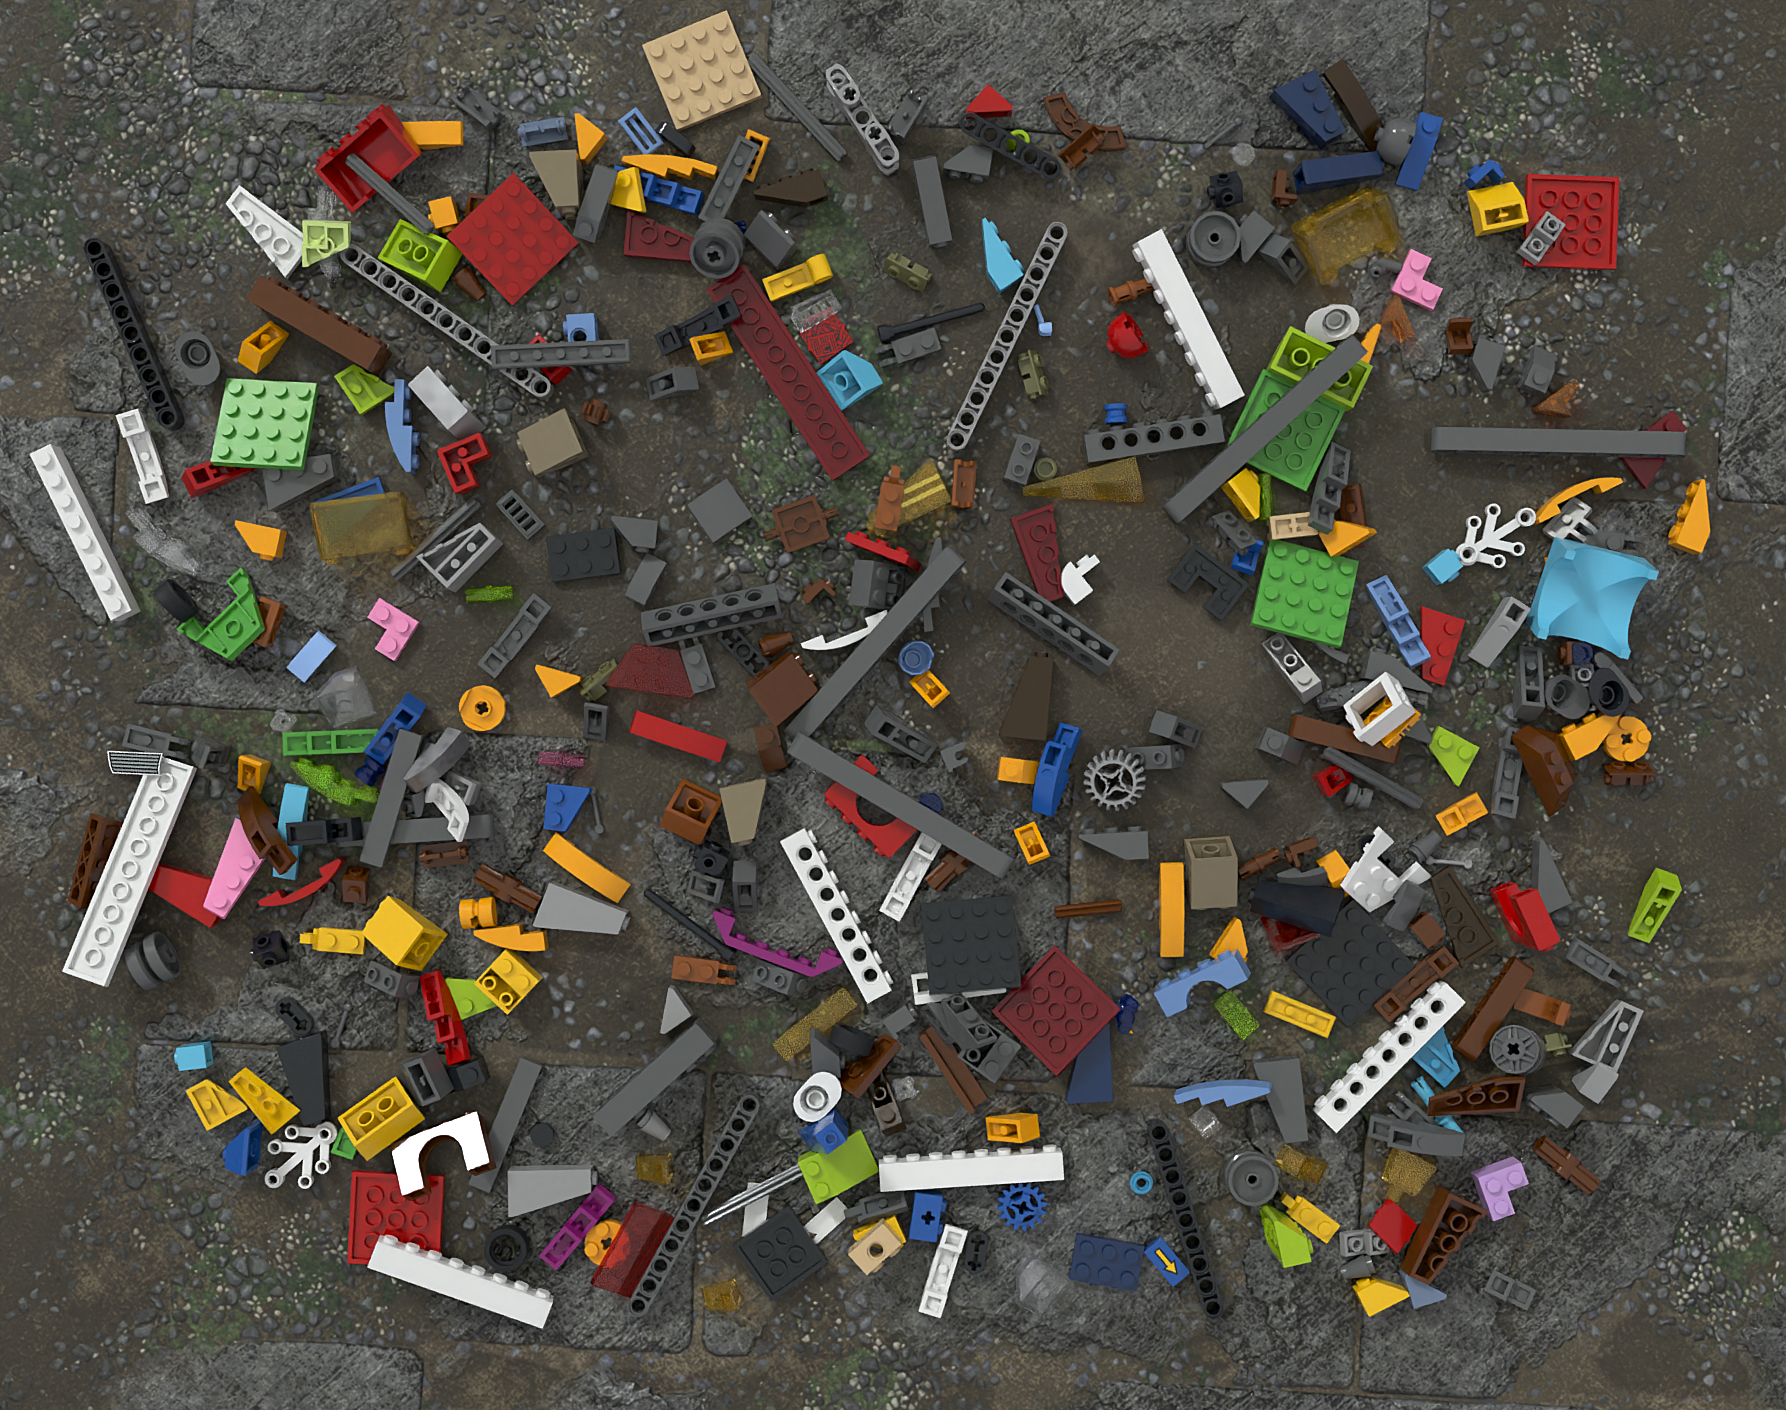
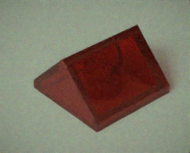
M1262 915L1259 916L1270 948L1276 953L1320 937L1318 933Z

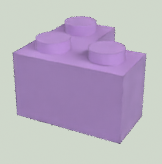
M1510 1157L1471 1171L1482 1206L1489 1211L1486 1215L1490 1219L1496 1221L1515 1214L1508 1191L1529 1184L1522 1163L1515 1157Z

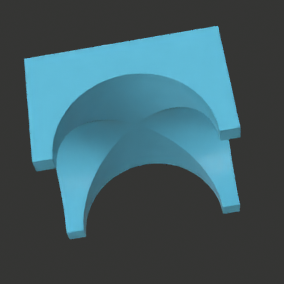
M1554 537L1526 624L1537 638L1546 640L1549 635L1574 638L1602 647L1619 658L1628 659L1631 652L1628 645V628L1634 604L1644 585L1650 580H1656L1659 571L1641 557Z

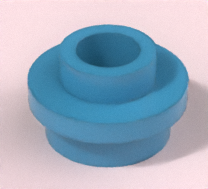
M1138 1171L1131 1176L1130 1186L1135 1193L1146 1194L1152 1189L1153 1180L1147 1172ZM1139 1179H1144L1145 1184L1139 1186L1137 1185V1181Z

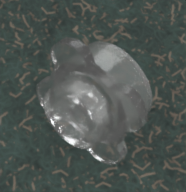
M278 709L273 720L270 722V727L273 730L282 731V733L292 732L291 728L297 722V716L286 713L284 709Z
M907 1076L906 1078L893 1080L892 1086L895 1088V1099L897 1101H902L908 1097L911 1099L916 1097L917 1091L913 1086V1077Z

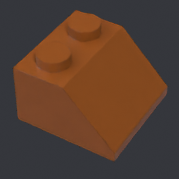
M682 779L665 809L659 826L701 846L721 806L722 799L720 796Z

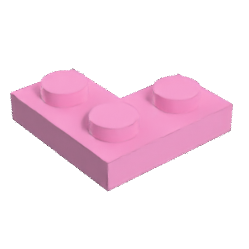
M1410 249L1390 292L1432 311L1443 288L1423 280V276L1432 258Z
M382 598L378 599L367 617L387 629L375 649L394 661H397L420 623Z

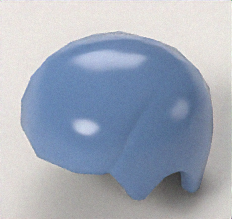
M910 641L899 651L898 664L904 672L910 675H921L930 669L934 653L930 645L923 641Z

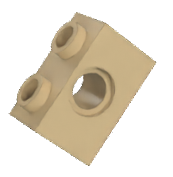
M882 1218L849 1248L848 1255L866 1275L871 1271L875 1273L883 1266V1260L888 1256H895L900 1251L901 1238ZM873 1244H880L883 1249L875 1253L871 1251L870 1247Z

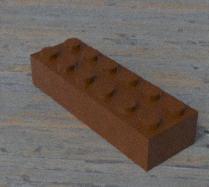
M260 275L247 297L248 301L378 377L392 354L386 349L388 345L371 334L367 338L368 333L352 323H349L347 326L348 322L332 311L328 313V310L311 299L309 300L301 293L287 287L272 276L266 279Z

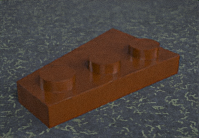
M886 1034L880 1036L874 1041L869 1056H862L855 1063L850 1061L845 1065L846 1070L841 1073V1078H837L842 1090L859 1099L887 1063L896 1055V1052L902 1045Z

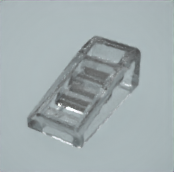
M830 289L792 306L790 317L801 333L840 311L842 306ZM826 299L831 306L829 308L826 306L824 302ZM819 304L822 311H819L816 305ZM811 309V311L813 312V315H810V313L808 312V310Z

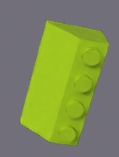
M1290 326L1266 370L1296 384L1333 351L1335 347ZM1359 360L1320 397L1345 408V411L1351 410L1373 366Z
M1268 1202L1258 1205L1266 1243L1283 1268L1312 1262L1310 1254L1313 1253L1312 1243L1310 1239H1307L1306 1234L1302 1233L1301 1228H1298L1297 1223L1293 1222L1287 1214Z

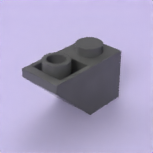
M975 145L968 146L944 163L943 174H947V177L951 179L970 178L969 181L974 183L988 181L993 148Z
M1478 338L1472 342L1474 349L1472 354L1468 355L1466 364L1481 392L1486 393L1497 386L1499 375H1497L1498 368L1503 365L1506 353H1503L1505 345Z

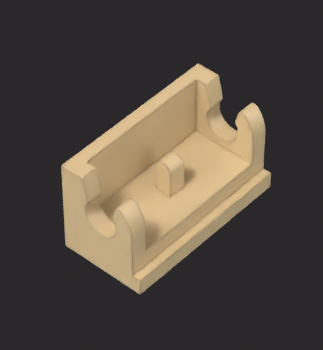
M1310 512L1270 516L1266 521V525L1269 526L1268 541L1318 535V530L1308 526Z

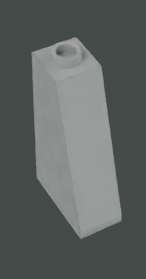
M552 881L547 887L533 926L619 934L622 929H627L630 917L627 916L629 910Z
M594 1164L511 1166L508 1170V1217L518 1216L591 1193L594 1185L598 1183V1173L594 1171Z

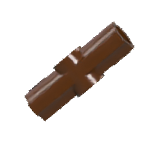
M974 830L971 832V834L982 839ZM951 849L924 879L933 889L939 892L953 877L960 875L970 865V860Z
M485 863L481 864L473 879L474 882L493 891L494 895L508 903L513 902L532 914L535 913L543 898V895L526 887L516 877L507 873L503 874Z
M1545 1135L1535 1142L1533 1151L1544 1161L1548 1162L1551 1168L1567 1181L1569 1179L1587 1195L1595 1191L1600 1179L1581 1165V1161L1567 1150L1560 1148Z

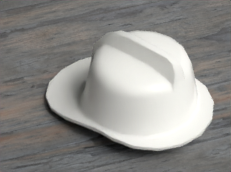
M1332 304L1313 312L1309 316L1305 324V332L1324 343L1342 340L1355 333L1360 319L1353 307Z
M828 1072L816 1073L798 1090L794 1097L793 1105L795 1112L801 1119L809 1122L819 1121L837 1104L841 1097L842 1088L836 1076Z

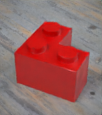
M477 433L437 450L454 493L463 495L481 487L473 465L493 457L484 435Z

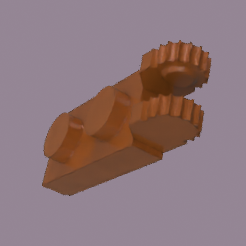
M674 955L671 978L711 984L735 985L736 979L720 977L718 974L719 969L736 971L738 965L723 963L720 960Z

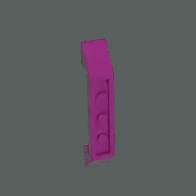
M721 907L720 909L716 908L713 912L715 922L725 944L811 978L842 964L843 958L839 956L840 952L832 948H827V951L822 949L817 964L814 966L812 965L813 961L801 956L799 959L790 956L791 953L784 949L778 948V951L770 949V945L763 941L757 940L755 943L747 940L748 936L739 932H735V935L731 934L737 916L733 915L734 911Z

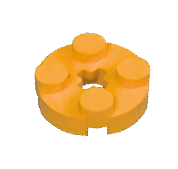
M476 686L463 694L459 703V712H461L463 722L469 728L477 731L492 730L505 717L506 700L497 689L491 686ZM486 702V707L489 710L481 715L477 705Z
M1622 716L1618 718L1604 738L1603 748L1611 758L1617 761L1632 762L1642 757L1647 751L1649 741L1651 740V733L1641 720L1635 717ZM1629 734L1630 743L1623 745L1621 735Z
M607 1219L599 1223L597 1222L587 1233L584 1250L586 1255L595 1264L603 1267H615L626 1258L631 1247V1239L627 1228L617 1220ZM609 1237L612 1239L611 1243L614 1246L605 1248L602 1239L607 1240Z

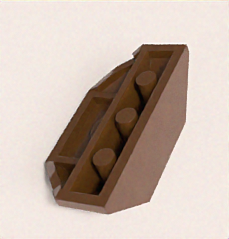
M1524 725L1511 738L1548 816H1553L1566 805L1577 773L1558 733Z

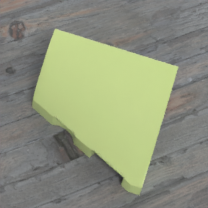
M302 221V267H308L319 260L350 247V221Z

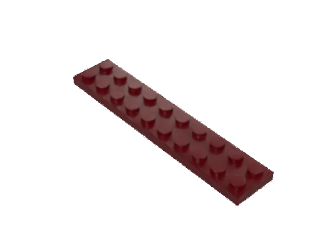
M743 264L733 274L720 279L708 287L706 290L715 303L731 294L734 296L742 316L731 323L730 327L830 479L834 481L869 458V452L746 265Z

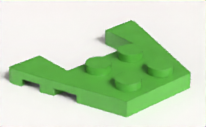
M242 567L226 581L238 597L218 617L204 628L195 616H192L187 622L182 623L177 628L182 634L231 661L265 630L248 572Z

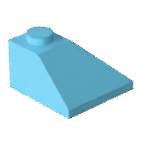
M846 350L839 353L816 372L841 411L866 397L883 384L871 363Z

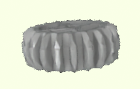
M1114 749L1110 750L1109 756L1105 751H1102L1101 758L1094 756V763H1088L1087 767L1090 770L1084 772V775L1088 777V779L1084 780V785L1090 786L1086 789L1087 794L1094 793L1090 798L1091 801L1099 799L1098 807H1101L1104 802L1107 804L1106 810H1110L1111 805H1114L1115 811H1119L1120 804H1122L1124 809H1128V802L1134 805L1136 804L1135 797L1141 798L1142 793L1139 790L1145 789L1146 785L1141 782L1146 780V776L1138 775L1144 771V768L1135 767L1139 760L1135 759L1131 762V753L1125 758L1123 757V750L1119 751L1118 756L1115 755ZM1107 764H1119V767L1115 770L1101 768ZM1125 769H1128L1132 775L1133 786L1129 785V781L1124 778L1123 773ZM1120 772L1118 782L1109 788L1112 783L1111 780ZM1097 774L1101 776L1100 779L1106 784L1104 792L1097 783ZM1115 790L1128 792L1123 796H1110Z

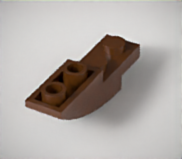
M249 786L238 799V810L243 830L259 859L267 857L279 875L285 874L298 859L274 826L278 820L255 788Z

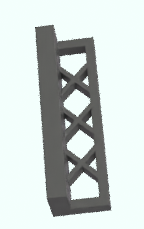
M738 135L696 222L702 224L711 218L724 219L759 145Z

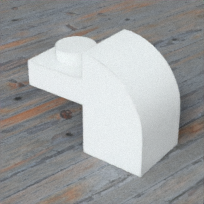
M1086 555L1076 563L1079 566L1078 568H1075L1070 561L1061 572L1063 593L1072 605H1075L1093 591L1082 575L1100 562L1095 555L1090 558Z

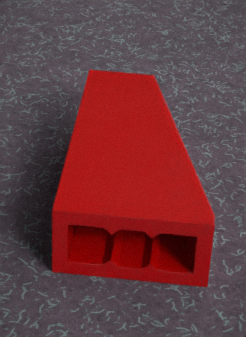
M158 863L149 885V890L209 928L217 926L222 919L203 907L213 877Z

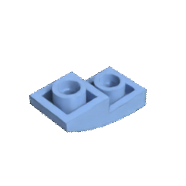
M318 631L286 668L305 682L337 645Z

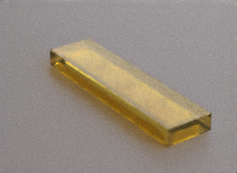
M843 986L772 1042V1045L783 1059L788 1061L810 1043V1028L815 1027L823 1033L858 1004Z

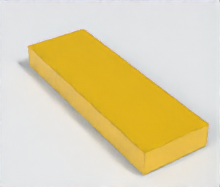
M1271 990L1263 1010L1267 1014L1328 1038L1336 1019L1331 1014Z

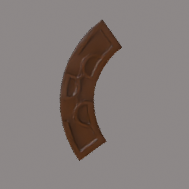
M1065 92L1043 97V103L1050 119L1059 131L1070 140L1074 141L1092 125L1083 120L1072 108ZM1094 124L1106 138L1103 142L1104 145L1097 151L1111 152L1126 149L1121 125L1106 127Z

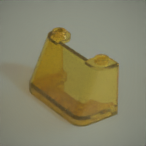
M1370 186L1361 188L1298 220L1290 227L1316 281L1321 285L1334 282L1339 274L1337 269L1374 250L1390 253L1397 248L1396 246L1403 243L1387 193Z
M389 492L309 504L320 561H325L326 565L340 563L339 559L349 556L395 551L396 555L410 554V549H414L407 498L404 492Z

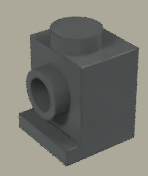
M904 1002L883 1016L882 1021L894 1039H897L899 1037L898 1032L901 1030L904 1033L914 1026L912 1022L919 1015L912 1005L908 1007Z

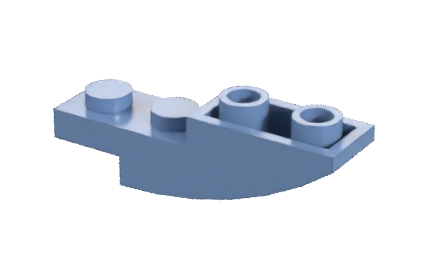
M395 379L394 402H385L387 430L393 450L400 464L407 473L416 474V469L419 468L420 463L419 455H416V446L420 445V433L417 432L415 427L408 426V423H411L412 420L411 409H408L409 400L412 399V389L408 386L409 382L406 380Z

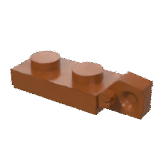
M892 466L890 477L884 476L874 528L897 532L905 488V480L899 479L901 467Z

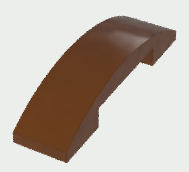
M1441 946L1419 961L1409 973L1373 1005L1390 1022L1406 1009L1405 1006L1436 979L1439 977L1443 978L1459 962L1444 946Z

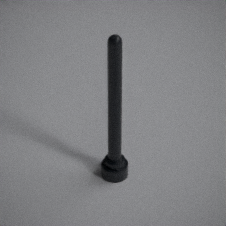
M977 303L896 326L878 325L879 338L882 344L890 342L892 338H895L894 335L982 312L985 309V305Z
M651 889L644 891V896L718 950V954L721 955L720 958L726 963L737 951L736 948L722 943Z

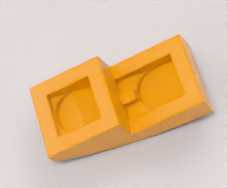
M1475 792L1436 815V818L1448 836L1487 814L1488 810L1479 794Z

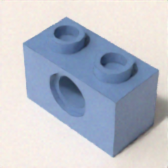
M594 313L566 315L567 321L563 322L564 335H568V342H576V337L579 334H586V341L599 340L597 316Z

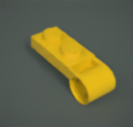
M819 254L809 258L803 264L764 278L762 281L770 301L773 302L832 278L833 273L826 255Z

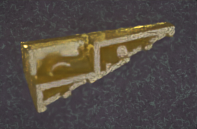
M1135 456L1022 487L1024 496L1144 502L1141 476Z

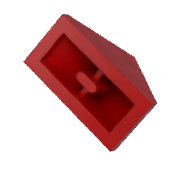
M988 84L966 108V111L974 112L983 118L1011 117L1013 108L1007 100ZM970 116V117H967L966 119H975V118Z
M1332 764L1311 775L1321 795L1327 797L1334 795L1354 780L1350 772L1336 764Z

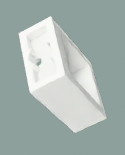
M1384 672L1343 705L1347 712L1346 719L1355 728L1353 732L1356 738L1361 742H1367L1371 746L1375 745L1416 713L1400 682L1387 672ZM1387 694L1393 705L1366 726L1360 715Z

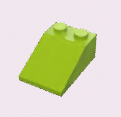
M400 219L378 259L441 293L463 253L448 240L432 233L426 235L415 225Z
M861 1129L848 1134L847 1141L829 1154L809 1151L798 1157V1165L816 1204L842 1193L879 1172V1168Z

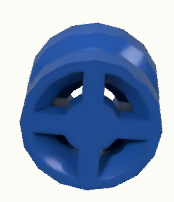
M1114 403L1104 405V410L1107 412L1105 424L1118 425L1128 423V418L1125 416L1127 404Z

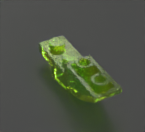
M302 757L299 758V761L294 760L290 763L292 769L302 780L332 800L348 806L356 805L357 799L371 803H377L380 793L376 792L377 788L363 785V788L354 786V781L341 779L340 782L341 772L335 771L334 766L328 764H321V767L313 765V760Z

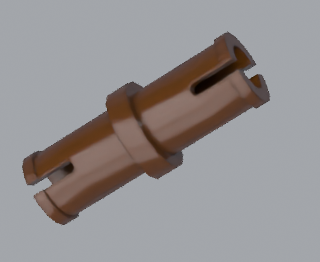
M1273 847L1260 856H1253L1252 860L1238 867L1239 878L1244 881L1257 872H1264L1266 867L1279 860L1281 861L1282 856H1279V850Z

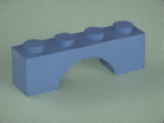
M1230 949L1225 950L1213 961L1206 959L1197 965L1198 968L1192 971L1188 968L1178 973V977L1173 980L1166 978L1159 982L1154 995L1165 1015L1169 1017L1186 1009L1191 1002V987L1198 982L1206 980L1215 981L1229 989L1248 980L1251 972L1239 950L1236 949L1232 952Z

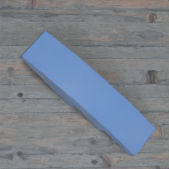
M1385 575L1366 584V588L1381 619L1409 669L1430 660L1431 655L1421 641L1420 633L1409 617L1407 607L1388 576Z
M1248 1079L1218 1080L1176 1089L1174 1098L1177 1104L1199 1097L1202 1105L1224 1098L1228 1107L1270 1093L1272 1084L1268 1081Z

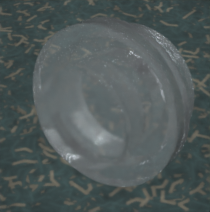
M1239 143L1232 151V159L1239 166H1247L1255 158V150L1248 143Z

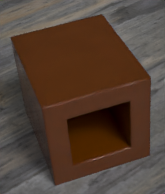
M1421 911L1407 926L1419 943L1428 949L1438 946L1443 940L1442 937L1446 934L1429 913Z

